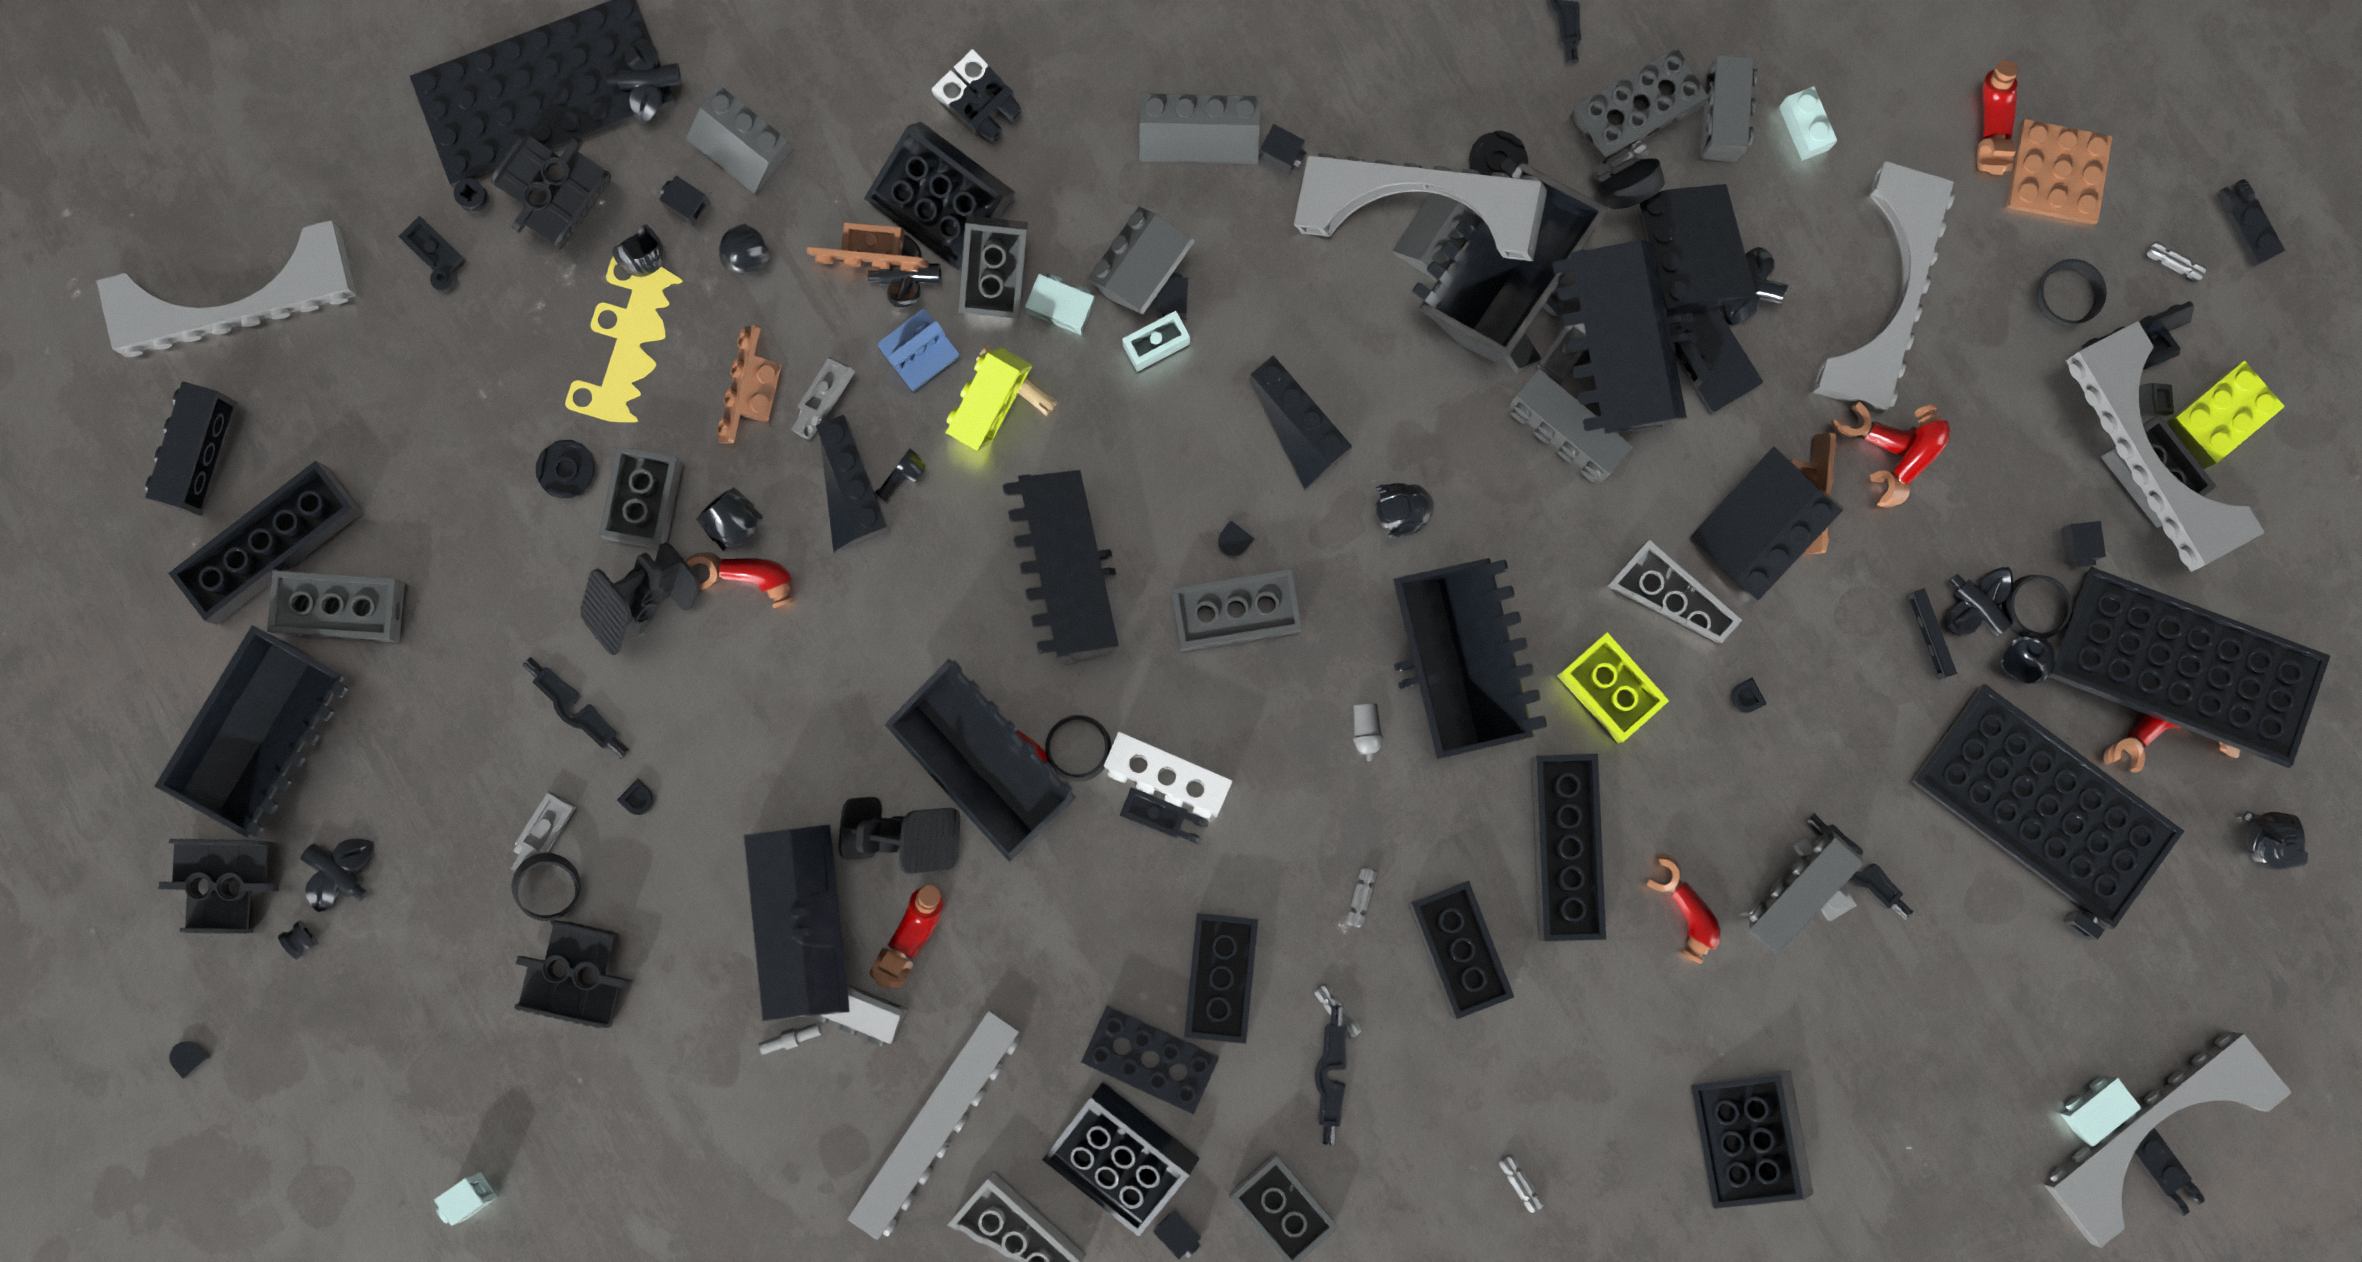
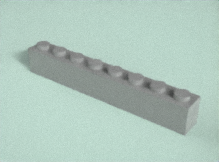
M992 1010L987 1012L847 1220L876 1240H879L883 1234L887 1237L891 1234L899 1222L894 1219L900 1208L906 1211L916 1197L912 1190L918 1182L924 1185L934 1170L929 1165L935 1156L941 1159L951 1145L947 1141L953 1130L958 1133L969 1118L965 1115L969 1106L972 1104L976 1107L987 1092L982 1087L988 1078L993 1081L996 1079L1004 1067L999 1062L1007 1052L1012 1055L1021 1042V1039L1017 1037L1021 1030Z

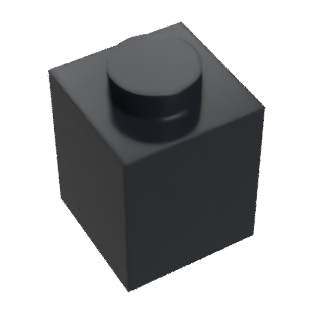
M1273 124L1259 149V158L1290 174L1294 166L1299 168L1306 157L1307 152L1303 150L1305 140Z
M677 175L672 181L668 180L660 191L661 197L659 200L662 205L692 226L696 224L710 204L706 194Z
M1180 273L1171 274L1157 294V318H1163L1176 311L1180 319L1186 320L1188 278H1183Z
M2101 521L2070 524L2061 528L2066 564L2077 563L2078 568L2091 567L2096 565V560L2106 557Z
M1176 1207L1153 1228V1233L1178 1260L1183 1255L1189 1258L1201 1246L1198 1242L1201 1239V1234Z

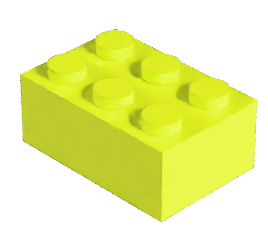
M1003 347L989 351L987 355L982 354L974 368L978 372L973 382L969 380L960 394L964 398L959 408H953L946 422L950 425L946 433L977 451L991 444L1033 365Z
M2244 360L2228 369L2167 420L2166 423L2199 465L2205 469L2217 464L2285 406Z
M1608 632L1598 638L1557 675L1618 744L1624 742L1669 702L1665 695Z

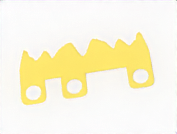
M612 257L606 275L607 281L633 291L627 309L604 302L596 306L591 321V329L594 332L617 338L602 387L576 380L570 386L565 405L569 410L609 422H638L637 417L629 413L630 410L626 405L627 401L641 395L640 391L632 385V382L645 378L657 365L641 349L640 345L644 342L665 338L664 323L656 309L667 307L670 304L662 290L669 287L670 284H680L683 281L662 267L647 277L631 276L625 281L618 280L614 276V267L617 263L614 257ZM605 310H611L617 315V323L611 329H604L598 323L600 313ZM579 388H586L592 394L591 403L585 407H579L573 401V394Z

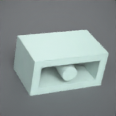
M1814 86L1787 96L1779 106L1801 161L1829 151L1837 142V138Z
M1048 273L1046 277L1038 274L1025 305L1026 313L1082 335L1095 305V296L1091 295L1092 291L1075 284L1074 288L1065 285L1062 278Z
M1174 311L1124 337L1122 341L1125 351L1138 372L1190 345V336L1178 313Z
M2099 1077L2090 1084V1091L2083 1096L2077 1095L2069 1100L2065 1105L2067 1109L2061 1113V1116L2083 1144L2094 1146L2141 1109L2140 1105L2121 1081L2115 1077Z
M480 1172L464 1178L434 1201L437 1204L436 1212L445 1223L449 1222L453 1226L469 1219L498 1197Z

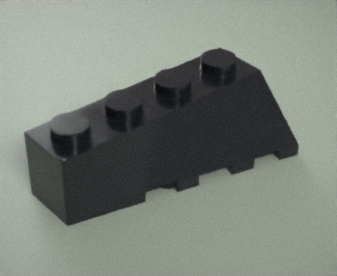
M1274 355L1250 374V383L1266 415L1269 417L1279 441H1281L1304 490H1306L1351 452L1352 445Z
M845 415L815 425L821 441L833 553L889 533V526Z

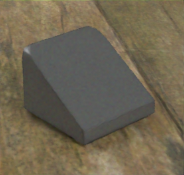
M1526 333L1523 334L1510 355L1506 358L1515 374L1542 359Z
M2148 383L2139 385L2140 415L2174 414L2172 384Z

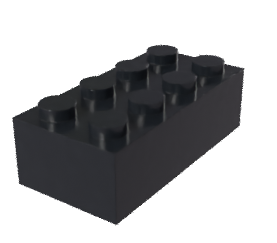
M182 381L180 388L175 391L173 396L174 408L171 417H168L164 424L163 431L165 436L162 446H159L155 452L154 462L156 464L153 474L148 477L145 484V498L169 508L202 516L237 401L219 391Z
M1464 881L1409 903L1454 1019H1460L1514 998L1470 881Z
M1196 913L1184 1038L1246 1044L1258 919Z

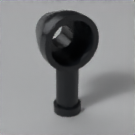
M910 448L875 493L887 501L890 498L889 495L902 478L915 482L926 468L919 455Z

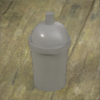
M1378 704L1353 706V743H1355L1358 751L1367 754V762L1373 761V753H1376L1381 748L1382 741L1384 740L1381 734Z

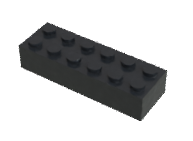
M315 460L168 574L202 619L217 625L271 584L273 571H288L361 515L362 511L328 467Z
M1598 754L1536 755L1532 757L1539 940H1606Z

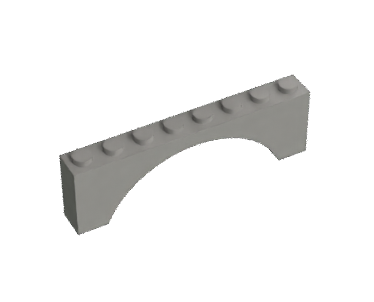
M1319 153L1318 157L1308 156L1294 221V226L1302 234L1330 237L1349 215L1369 202L1401 192H1430L1459 201L1477 213L1489 226L1497 249L1503 258L1533 261L1547 194L1542 181L1536 177L1522 176L1521 179H1515L1499 172H1494L1491 176L1480 175V172L1472 169H1463L1462 173L1452 172L1451 169L1443 166L1425 169L1415 163H1404V166H1398L1382 159L1371 163L1364 162V159L1354 156H1348L1347 160L1336 159L1334 155Z
M1884 161L1877 168L1869 197L1886 214L1899 240L1903 258V281L1900 297L1890 320L1875 339L1858 350L1842 356L1827 358L1820 364L1812 393L1852 405L1856 402H1861L1868 410L1883 413L1889 407L1894 406L1898 396V390L1895 389L1898 378H1902L1907 364L1906 361H1903L1906 350H1910L1915 337V333L1911 332L1914 322L1919 320L1923 305L1919 304L1922 293L1925 294L1930 285L1931 277L1927 276L1930 265L1933 266L1938 257L1939 248H1935L1937 239L1943 236L1946 229L1947 220L1943 219L1945 211L1951 208L1954 201L1955 192L1951 191L1954 181Z
M332 220L302 227L295 251L281 272L259 291L227 305L208 308L174 305L154 297L137 279L127 273L96 280L112 350L125 357L139 356L143 354V350L149 348L157 350L171 347L173 342L181 340L184 342L197 341L202 338L201 335L208 333H228L231 331V327L239 325L243 327L256 326L260 324V320L270 317L271 319H283L290 316V312L297 310L302 312L314 311L319 308V305L329 302L330 304L345 303L348 301V297L357 295L341 227Z
M2139 321L2077 352L2066 362L2069 365L2071 375L2078 380L2085 392L2087 402L2097 412L2103 429L2113 439L2119 456L2129 466L2133 480L2145 493L2149 507L2156 512L2161 520L2165 534L2172 539L2177 547L2181 561L2193 572L2265 532L2249 506L2223 504L2201 496L2180 482L2165 467L2153 450L2140 415L2139 385L2143 367L2154 346Z
M2227 1032L2221 1035L2215 1041L2216 1046L2209 1052L2203 1051L2192 1059V1066L2185 1071L2180 1070L2174 1073L2168 1079L2169 1084L2161 1091L2156 1089L2144 1098L2146 1103L2141 1106V1109L2090 1148L2084 1147L2076 1152L2073 1156L2074 1161L2067 1167L2061 1166L2049 1175L2050 1180L2044 1184L2045 1187L2092 1245L2102 1248L2125 1229L2121 1202L2127 1167L2140 1142L2159 1122L2185 1107L2218 1100L2235 1101L2255 1110L2269 1112L2292 1093L2244 1033Z

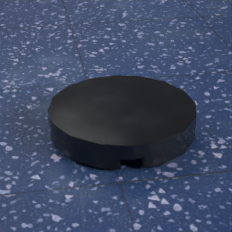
M1502 130L1494 131L1480 136L1473 144L1468 158L1469 169L1480 172V175L1491 176L1494 172L1504 173L1499 168L1503 158H1509L1517 166L1520 162L1528 165V155L1523 142L1514 134Z
M558 440L553 442L554 444H551L540 453L536 462L538 482L549 495L560 500H574L584 496L593 487L597 478V463L594 455L583 444L574 440Z

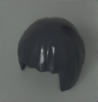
M647 224L643 225L635 235L625 239L612 250V255L620 268L635 277H647L656 272L663 264V245L656 233Z
M740 224L730 228L720 241V262L732 273L739 275L751 274L770 262V252L761 234L747 224Z
M2022 634L2015 638L2004 652L2001 668L2011 678L2022 683L2037 684L2044 682L2051 675L2054 667V649L2047 639L2039 634Z

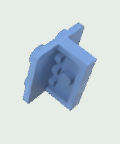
M925 309L919 311L877 343L878 348L912 391L918 389L959 358L958 351L945 336L941 326L930 317Z

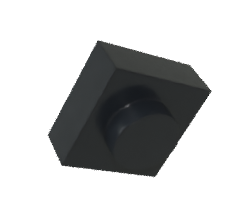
M2085 910L2082 912H2069L2063 921L2088 940H2098L2105 931V929L2097 924L2099 920Z

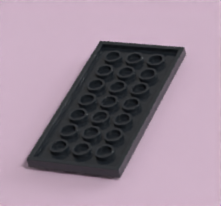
M610 0L410 75L449 184L455 187L460 180L466 178L477 179L494 172L499 167L501 161L504 160L506 154L511 150L513 144L517 142L519 136L524 132H527L549 150H553L569 144L575 136L583 139L636 119L637 117L634 115L629 103L631 89L620 90L619 85L608 86L606 74L617 73L618 68H628L625 54L634 39H645L653 44L637 0ZM659 57L658 64L656 67L662 66ZM670 86L659 88L662 96L660 109L676 103Z
M2090 567L2049 677L2290 768L2294 764L2330 655Z
M1986 684L1980 686L1911 781L2071 901L2094 915L2109 929H2115L2184 833L2183 829Z

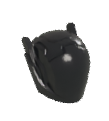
M1393 483L1376 487V491L1380 493V499L1375 504L1377 519L1381 527L1390 531L1388 534L1389 538H1401L1415 534L1430 521L1434 512V501L1432 496L1422 486Z
M733 487L720 494L708 504L696 520L710 539L715 541L721 550L724 551L726 547H736L747 542L756 531L757 518L762 519L763 516L754 508L755 505L747 497Z
M2250 811L2245 812L2244 818L2251 822L2246 833V848L2255 863L2274 870L2296 868L2307 864L2308 853L2305 851L2304 830L2300 819L2296 815L2282 812L2256 815Z

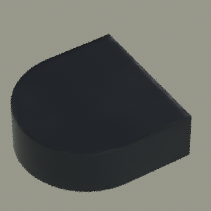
M1230 521L1219 535L1218 546L1224 555L1239 557L1255 539L1233 521Z
M1753 677L1736 685L1729 695L1732 708L1739 713H1750L1767 704Z
M637 778L617 801L631 814L644 815L653 809L655 795L640 778Z
M193 1041L176 1044L169 1056L171 1066L182 1079H187L210 1058L201 1046Z

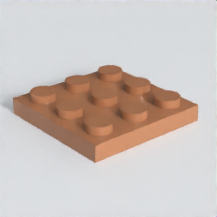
M2024 119L2020 126L2006 208L2092 225L2098 223L2113 136Z

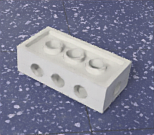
M1118 732L1104 764L1105 769L1109 770L1107 774L1109 777L1125 783L1127 779L1137 782L1136 789L1150 795L1158 791L1166 795L1165 801L1182 807L1183 803L1194 807L1192 813L1208 820L1211 815L1218 816L1232 783L1230 779L1121 732ZM1136 758H1142L1148 763L1146 770L1142 773H1135L1130 769L1131 762ZM1164 770H1170L1175 774L1176 780L1171 785H1163L1158 780L1159 774ZM1190 783H1200L1204 788V793L1197 798L1189 796L1186 788Z

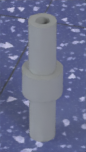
M818 1023L798 1030L792 1028L781 1032V1036L760 1042L759 1049L762 1055L784 1047L788 1050L799 1046L801 1041L821 1035V1030Z

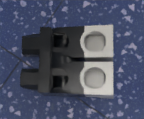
M972 49L953 67L954 73L950 70L932 88L934 98L953 112L976 136L980 133L992 142L1002 132V127L994 119L1002 113L1012 122L1022 113V108L1014 99V91Z

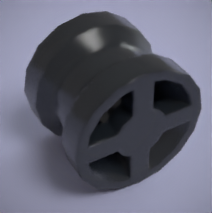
M466 178L456 184L454 198L465 211L478 213L487 207L489 203L488 192L477 180Z
M297 921L293 924V929L289 932H282L278 935L279 942L284 950L295 960L302 957L303 951L307 948L313 949L318 945L315 935L302 921Z

